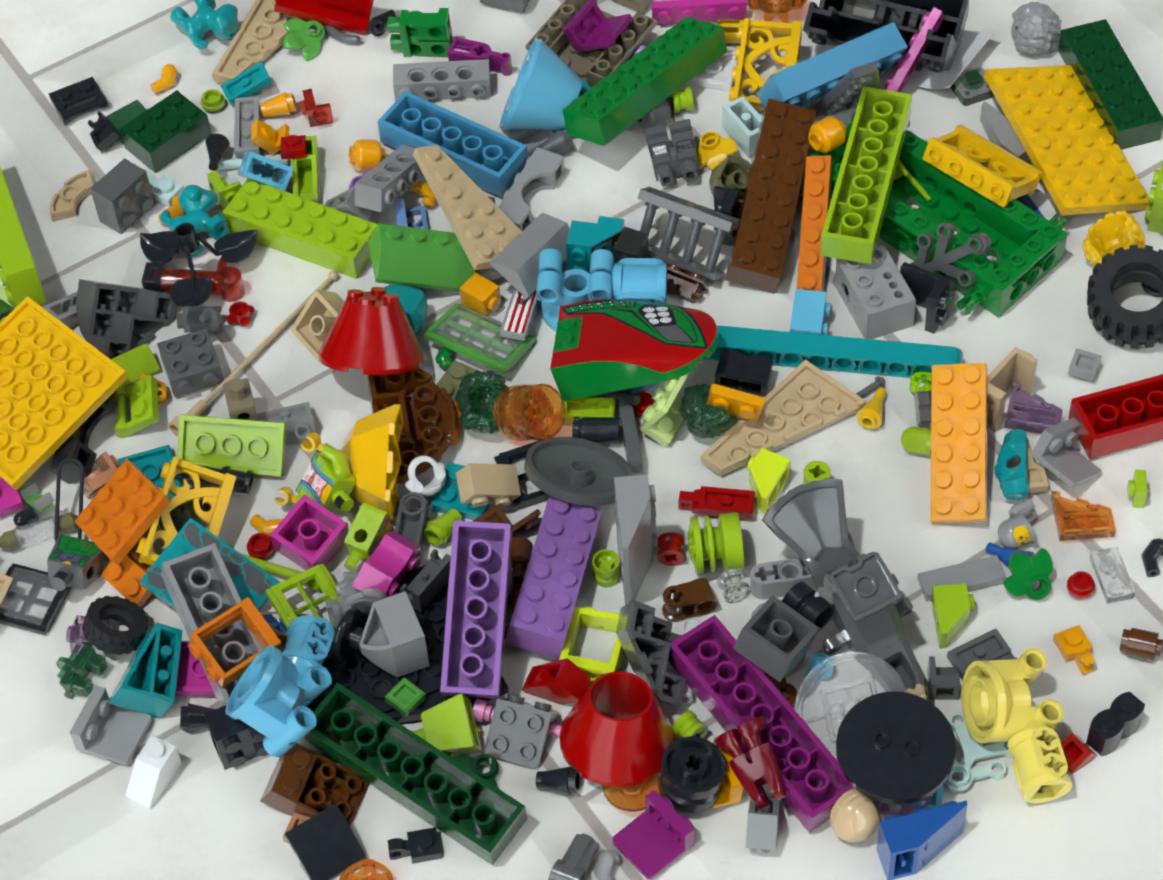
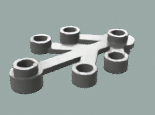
M949 222L940 224L937 227L939 240L933 261L927 264L929 250L934 245L935 238L931 233L920 234L917 237V245L919 246L915 262L910 264L917 265L930 272L936 270L958 279V283L963 287L974 284L976 276L973 271L963 270L951 263L971 253L980 255L988 252L991 248V239L987 234H974L970 236L967 244L946 254L950 238L955 233V228ZM944 227L948 230L947 235L944 233ZM924 237L928 240L927 245L924 243ZM975 240H976V241L978 242V244H979V247H978V248H977L976 245H975ZM965 274L969 278L968 282H966L964 279ZM950 280L949 295H952L955 292V284Z

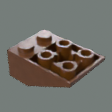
M296 743L283 756L279 757L260 802L286 815L292 816L295 812L308 817H313L336 803L347 823L351 826L368 782L351 770Z

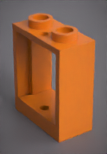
M249 597L198 628L190 635V645L188 646L190 652L197 660L201 658L206 665V674L213 683L217 681L221 688L242 676L249 664L262 650L225 673L203 643L209 638L242 619L263 649L273 645L280 650L281 641Z

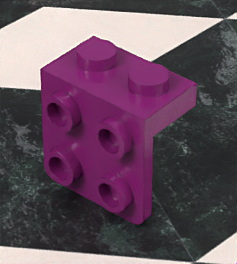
M588 0L562 31L577 53L583 51L592 52L595 49H608L616 43L615 39L628 29V24L633 18L630 14L606 18L595 0Z
M655 790L645 796L646 811L615 834L612 839L613 845L649 880L659 875L694 846V825L684 815L681 817L674 810L672 802L666 796L661 797Z

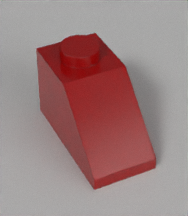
M566 658L532 667L521 690L527 694L560 705L578 702L586 692L591 678Z

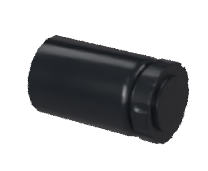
M574 417L572 437L599 444H619L620 417H582V419Z

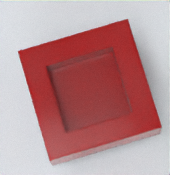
M306 135L281 137V159L306 158Z

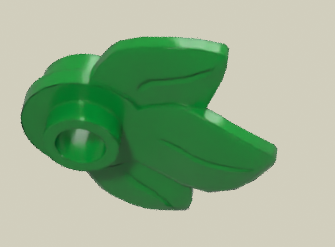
M1041 548L1032 558L1021 552H1013L1009 559V569L1012 576L1003 581L1005 589L1014 596L1026 595L1034 600L1046 597L1051 589L1048 577L1053 570V561L1048 551ZM1039 581L1038 588L1033 590V583Z

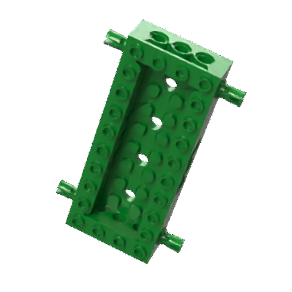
M853 121L846 126V139L842 146L829 153L816 151L811 155H831L833 158L830 202ZM907 130L899 158L909 173L931 197V201H927L904 175L894 179L879 238L915 262L919 251L917 237L923 233H931L935 238V243L930 247L927 264L933 261L939 240L937 227L940 224L949 222L957 232V234L950 238L946 254L967 244L970 236L974 234H987L991 239V248L988 252L980 255L971 253L951 263L963 270L973 271L976 276L974 284L963 287L958 283V279L938 270L933 273L949 278L954 282L955 289L965 295L957 302V307L960 311L966 307L965 314L968 315L976 306L980 305L999 318L1063 260L1067 232L1063 228L1067 226V221L1064 217L1058 221V213L1050 220H1047L1016 199L1008 202L1007 206L1001 207L924 161L923 155L928 143ZM913 204L918 206L919 208L911 209L910 207H908V205ZM944 227V233L947 235L948 230L946 227ZM924 237V243L927 245L928 240ZM975 240V245H976V247L978 248V247H979V244H978V242ZM987 256L996 257L997 260H989ZM965 274L964 279L966 282H968L969 278Z

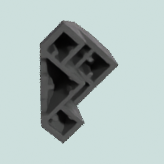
M79 279L75 305L80 332L88 343L100 349L101 353L109 359H113L143 344H148L156 337L155 333L163 326H168L174 320L176 304L172 301L170 293Z
M630 601L620 609L616 630L630 666L635 675L642 678L649 685L657 700L681 707L686 678L666 672L671 647L669 640L673 623L655 617L656 608L637 601Z

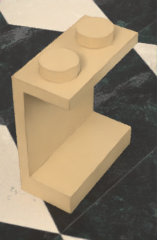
M1017 347L987 376V427L994 432L1002 426L1006 400L1005 392L1010 386L1013 385L1027 395H1030L1033 391L1038 360L1030 353L1024 352Z

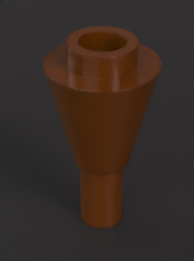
M515 537L511 541L510 560L513 568L514 583L523 582L524 569L533 550L532 542L523 537Z

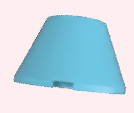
M535 38L518 72L519 76L506 102L499 127L503 130H563L565 121L562 109L579 96L583 81L542 39Z

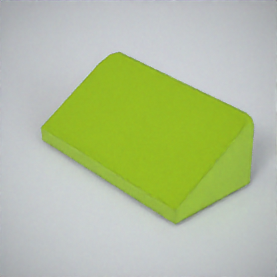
M147 343L111 359L129 375L119 387H127L137 382L142 373L153 376L161 372Z

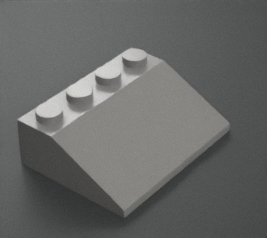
M648 474L614 477L617 545L625 605L630 601H635L653 560L652 549H657L655 486L649 485Z

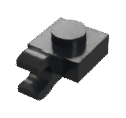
M436 827L407 832L408 840L401 838L387 840L390 860L411 856L412 864L441 859Z

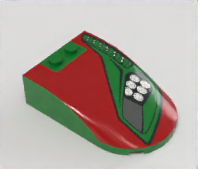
M607 298L560 306L550 370L563 402L664 382L692 372L696 369L695 364L703 358L709 359L717 349L720 335L714 319L709 314L697 309L657 302Z

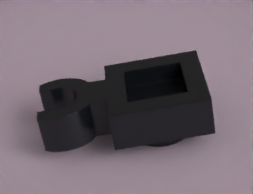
M99 111L97 113L99 116L98 120L95 123L89 120L88 125L93 129L89 134L95 147L103 152L113 145L120 136L113 122Z

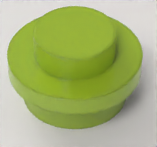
M216 89L205 91L201 98V106L206 111L220 110L225 104L224 96Z

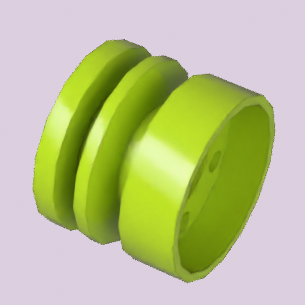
M737 512L719 514L717 527H712L708 515H704L703 518L704 528H700L697 516L690 517V526L687 534L688 548L696 575L704 574L703 561L708 562L710 573H715L716 560L722 561L725 572L744 570L742 532Z

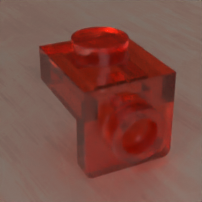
M312 89L302 90L304 100L300 101L302 115H307L310 127L333 123L330 103L315 105Z

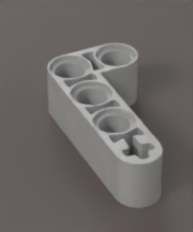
M848 532V539L854 546L852 536ZM802 558L760 563L755 565L750 572V592L757 599H769L772 595L776 598L784 597L795 584L801 581L805 582L816 592L817 589Z

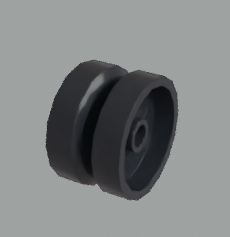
M695 736L682 737L670 743L663 753L657 785L660 796H666L674 805L675 810L684 813H699L711 808L719 799L726 771L724 754L717 745L705 738Z

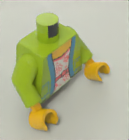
M309 433L306 438L310 441L304 440L301 443V448L306 452H311L314 449L316 451L295 490L298 496L294 495L291 488L283 487L277 491L283 493L286 499L277 497L274 501L281 506L288 502L296 504L305 494L330 512L341 511L346 513L354 506V501L349 495L356 484L355 478L350 472L347 457L327 443L325 445L322 444L318 433Z

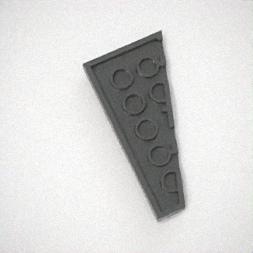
M875 61L851 69L813 107V110L816 111V116L822 114L825 117L832 116L839 112L838 109L845 106L847 110L857 107L862 88L864 87L881 89L879 72Z

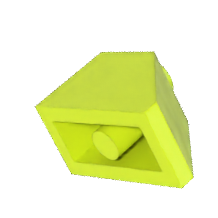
M762 447L756 456L753 455L750 458L747 470L749 471V484L752 491L755 492V499L761 513L765 514L790 476L791 459Z

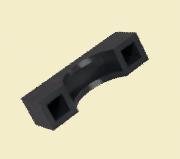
M116 391L55 451L50 467L51 472L57 475V468L62 460L76 458L84 466V478L91 474L97 454L88 448L89 438L98 422L111 411ZM75 462L65 463L61 469V479L68 484L80 480L79 465Z

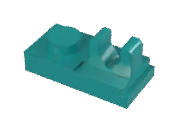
M261 61L222 84L221 88L228 102L233 107L235 106V98L250 97L253 93L259 95L261 94L260 89L267 85L271 88L273 84Z

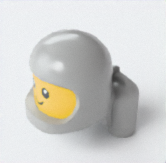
M1031 498L1013 505L1009 510V519L999 525L998 537L1004 547L1018 549L1022 545L1033 544L1038 541L1036 533L1030 525L1038 517Z

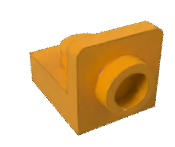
M257 119L251 123V142L274 155L280 150L281 137L289 136L290 127L284 124L278 130H275L270 125Z

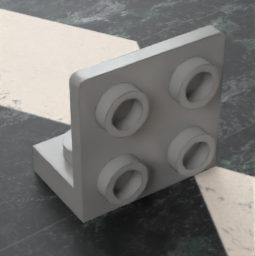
M1074 418L1044 429L1031 453V456L1037 459L1042 467L1052 471L1059 477L1062 483L1071 487L1093 479L1102 472L1100 468L1072 447L1078 438L1077 432L1081 426V423Z
M95 685L70 731L76 750L119 764L129 765L152 718L148 714L109 704L106 688Z

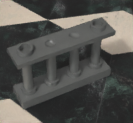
M652 187L640 189L637 199L645 201L647 206L640 228L641 232L648 233L649 237L656 209L660 207L667 209V213L670 214L661 246L658 248L649 244V256L699 274L707 282H714V280L723 278L725 272L715 269L725 234L738 230L741 220ZM686 216L691 218L692 226L682 257L669 251L679 217ZM708 224L714 227L715 235L706 265L692 259L701 228Z

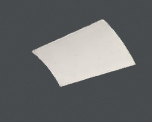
M964 30L950 70H943L942 73H937L926 69L913 86L927 89L951 87L996 30L985 32Z

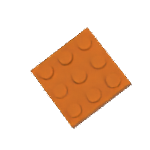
M126 459L74 522L111 561L119 565L171 500L134 463Z

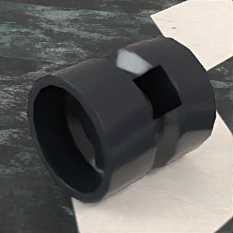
M801 581L786 593L782 602L819 627L820 631L830 620L834 612V606L822 596L815 597L816 591Z

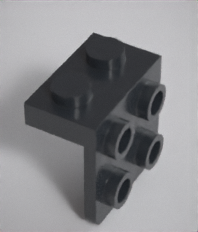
M905 262L900 267V273L914 295L916 305L926 308L925 331L934 334L939 325L943 326L948 317L950 279Z

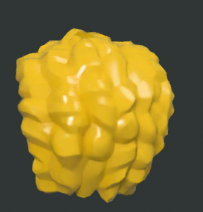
M1125 210L1117 211L1115 214L1109 212L1105 214L1104 219L1099 218L1093 227L1088 228V234H1086V239H1084L1082 245L1084 256L1095 267L1097 263L1102 264V257L1108 253L1114 255V250L1123 247L1124 250L1129 249V245H1138V248H1144L1145 235L1132 214L1127 213Z

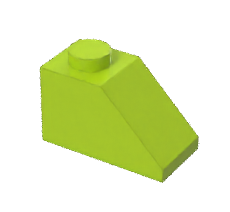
M966 583L932 587L931 606L940 649L946 648L969 622L970 611L975 609L973 594H968Z

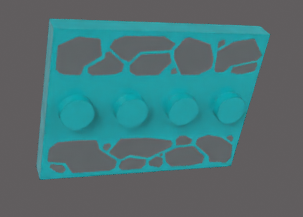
M190 518L141 578L139 584L176 610L161 577L162 563L213 543L216 544L241 601L249 597L258 611L268 600L265 591L280 583V581Z

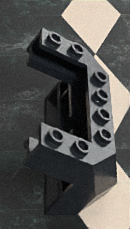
M820 0L819 7L816 3L810 2L803 31L815 44L824 46L828 44L837 47L894 22L907 45V49L901 55H907L911 48L909 46L911 38L915 33L919 34L920 22H922L927 12L931 13L935 7L943 12L944 19L936 33L928 29L926 40L929 45L925 52L921 53V59L915 71H921L922 68L933 72L942 73L943 70H950L961 43L968 17L969 0ZM854 7L875 11L873 19L852 15Z

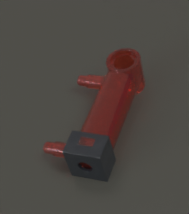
M220 257L216 271L195 270L196 278L207 276L212 281L213 291L211 296H221L227 302L238 301L244 296L245 288L240 270L232 266L227 267L228 264L223 261L222 257ZM146 262L141 282L143 289L170 293V289L176 281L182 278H191L190 269L165 268V263Z

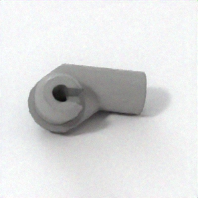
M604 850L599 854L594 870L597 880H615L611 872L613 867L617 866V863L620 861V856L616 851Z

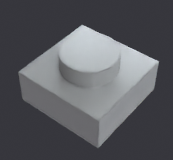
M1076 348L1068 374L1094 381L1102 355Z

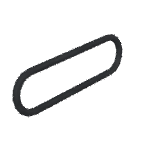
M76 458L62 460L57 468L55 543L58 539L61 469L67 462H75L80 467L79 515L83 510L84 466ZM78 526V538L81 539L82 529Z

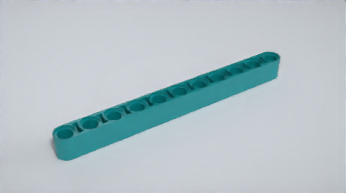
M717 325L720 335L719 344L713 355L706 359L719 361L722 351L737 350L747 356L763 355L773 360V366L797 368L804 360H807L820 370L932 380V365L962 364L963 352L957 347Z

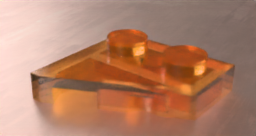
M1051 492L1050 498L1059 541L1115 537L1116 529L1111 508L1099 504L1094 505L1080 498L1073 501L1060 497L1061 492Z

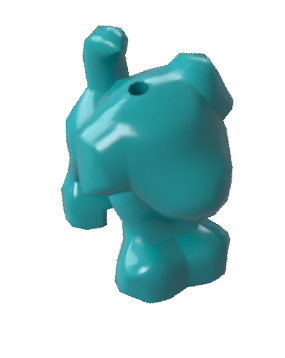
M193 0L197 5V10L192 17L181 7H176L171 12V21L192 40L195 47L201 50L206 49L208 46V41L202 39L209 30H212L213 34L222 40H231L239 29L238 9L232 4H225L214 10L216 7L215 0Z
M188 185L180 193L178 201L181 209L186 213L185 215L172 219L168 210L163 211L160 215L161 222L169 227L171 231H174L182 223H190L194 226L196 234L199 232L207 233L216 241L230 233L228 221L220 214L213 217L208 215V212L218 202L217 195L214 191L205 190L198 185ZM200 241L198 249L191 253L192 257L202 253L203 246L200 244Z

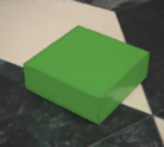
M403 678L385 696V701L406 718L426 699L425 693L406 678Z

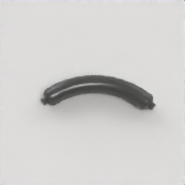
M322 24L327 34L340 42L359 45L360 42H363V38H360L358 35L346 34L335 27Z

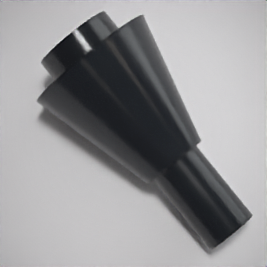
M211 134L207 137L205 144L210 159L208 167L211 171L218 170L219 161L229 149L230 142L222 134Z

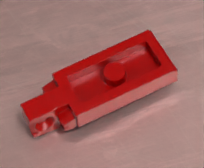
M701 486V489H696L694 492L680 491L678 508L692 511L695 514L710 516L737 512L739 518L753 519L755 492L751 490Z

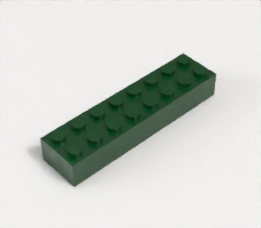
M336 683L313 712L317 722L316 726L305 735L306 741L491 865L496 862L527 820L526 808L523 804L339 683Z

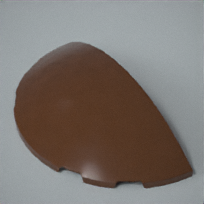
M420 368L399 374L367 375L372 414L394 404H401L404 425L398 444L402 462L396 484L408 481V467L414 458L429 456L436 462H439L446 454L455 433L456 418L453 403L445 388L442 387L440 389L432 381V376ZM421 462L415 469V476L418 477L432 468V465L428 462Z

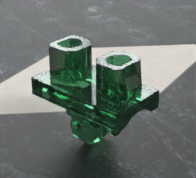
M87 642L78 655L72 653L69 658L59 657L56 662L60 669L57 677L61 679L59 683L65 690L64 696L69 699H73L75 694L88 697L94 684L92 679L87 678L90 672L100 676L108 666L106 659L97 654L94 646Z

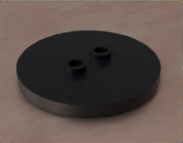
M882 692L859 701L844 716L836 739L838 764L847 781L868 798L887 804H908L932 795L949 777L956 754L954 732L945 715L926 699L906 692Z

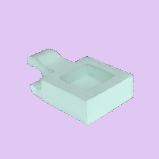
M146 170L153 199L170 207L172 205V198L177 195L180 196L184 189L183 185L164 175L158 180L153 173Z

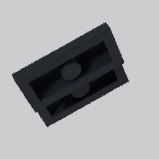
M336 803L284 833L285 839L299 859L300 866L309 880H332L367 859L356 836Z

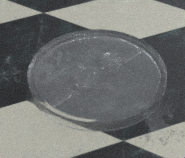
M846 652L822 661L811 670L797 693L795 711L837 760L836 739L838 729L844 716L854 705L874 694L891 691L908 693L900 675L883 659L863 652Z

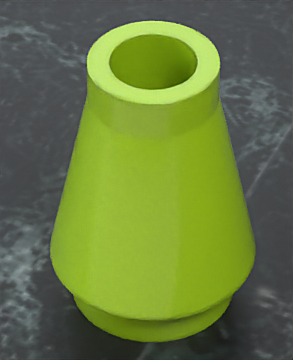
M450 509L445 514L428 522L423 531L426 540L434 546L445 544L453 533L454 520L462 521L461 514L455 509Z

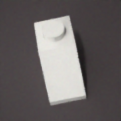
M150 737L135 760L125 795L127 799L150 810L152 809L182 764L176 746L157 737Z

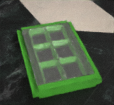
M459 303L454 304L424 334V338L501 373H507L536 342V337L529 334L525 341L501 337L502 322Z

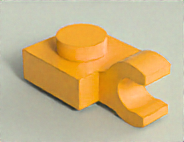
M1080 625L1054 634L1053 641L1066 662L1075 660L1083 675L1094 671L1091 665L1095 663V659L1091 654L1093 646Z

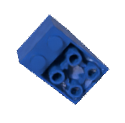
M950 801L941 807L929 810L922 808L909 815L901 817L893 815L880 821L876 850L887 880L917 874L960 836L964 829L968 806L967 801L958 803Z

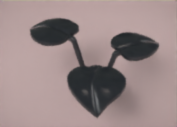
M182 223L174 231H162L151 234L140 233V244L145 257L150 262L167 263L173 259L175 253L178 254L181 250L186 253L191 278H182L176 281L170 289V296L172 301L181 307L199 306L209 299L213 291V284L209 277L201 276L196 278L191 253L198 249L199 241L215 256L221 255L224 262L237 263L251 256L256 245L258 232L257 230H248L225 235L214 243L213 248L202 237L200 232L196 234L192 224Z

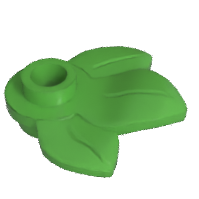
M290 19L283 24L284 28L288 31L283 41L284 49H301L305 61L312 60L319 54L321 50L320 41L325 35V29L321 23L313 20L305 22L301 19ZM315 29L317 33H311L309 30Z

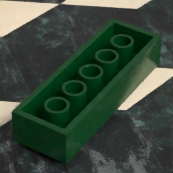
M1104 19L1062 29L1058 52L1065 64L1071 65L1088 97L1093 102L1096 111L1103 119L1109 134L1113 136L1115 144H1118L1122 150L1159 141L1163 129V116L1107 20Z

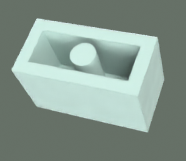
M740 97L722 106V127L748 156L753 155L762 117L744 97Z

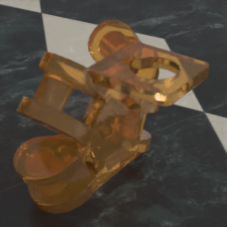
M747 0V5L752 10L764 12V21L770 22L773 19V15H779V19L783 23H788V12L801 9L807 0ZM773 35V37H785V36Z

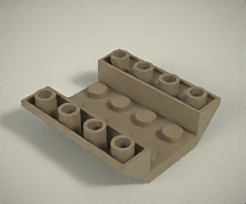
M565 0L526 44L527 51L529 50L535 38L542 39L580 79H584L590 87H593L605 76L611 74L621 64L625 63L657 25V20L636 12L632 17V21L628 24V29L615 39L616 43L608 49H595L592 52L583 51L577 53L562 29L588 0ZM602 11L606 18L615 17L614 15Z

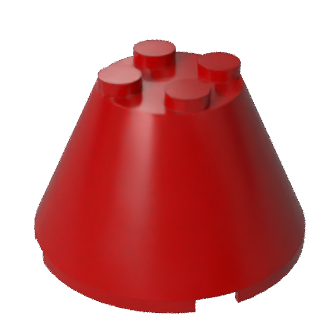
M372 287L371 291L367 292L358 289L348 290L347 297L319 350V361L331 369L347 373L348 368L363 369V375L399 374L419 368V362H424V355L400 302L399 295L386 293L387 289L384 287Z

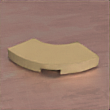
M91 170L71 177L64 182L61 190L54 194L50 205L52 222L77 216V208L80 202L87 196L92 195L90 188L94 185Z

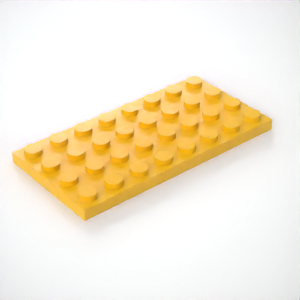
M1071 65L986 69L983 77L1034 167L1043 172L1041 179L1061 215L1146 210L1147 205L1152 204L1148 203L1149 196L1119 145L1115 144L1113 136L1109 134L1103 119L1096 111L1093 102L1088 97Z

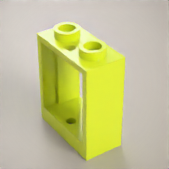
M575 606L559 660L568 658L591 678L589 683L592 684L598 677L604 674L619 672L624 650L617 636L610 662L572 656L579 626L616 632L620 613L597 611L591 607L581 608Z

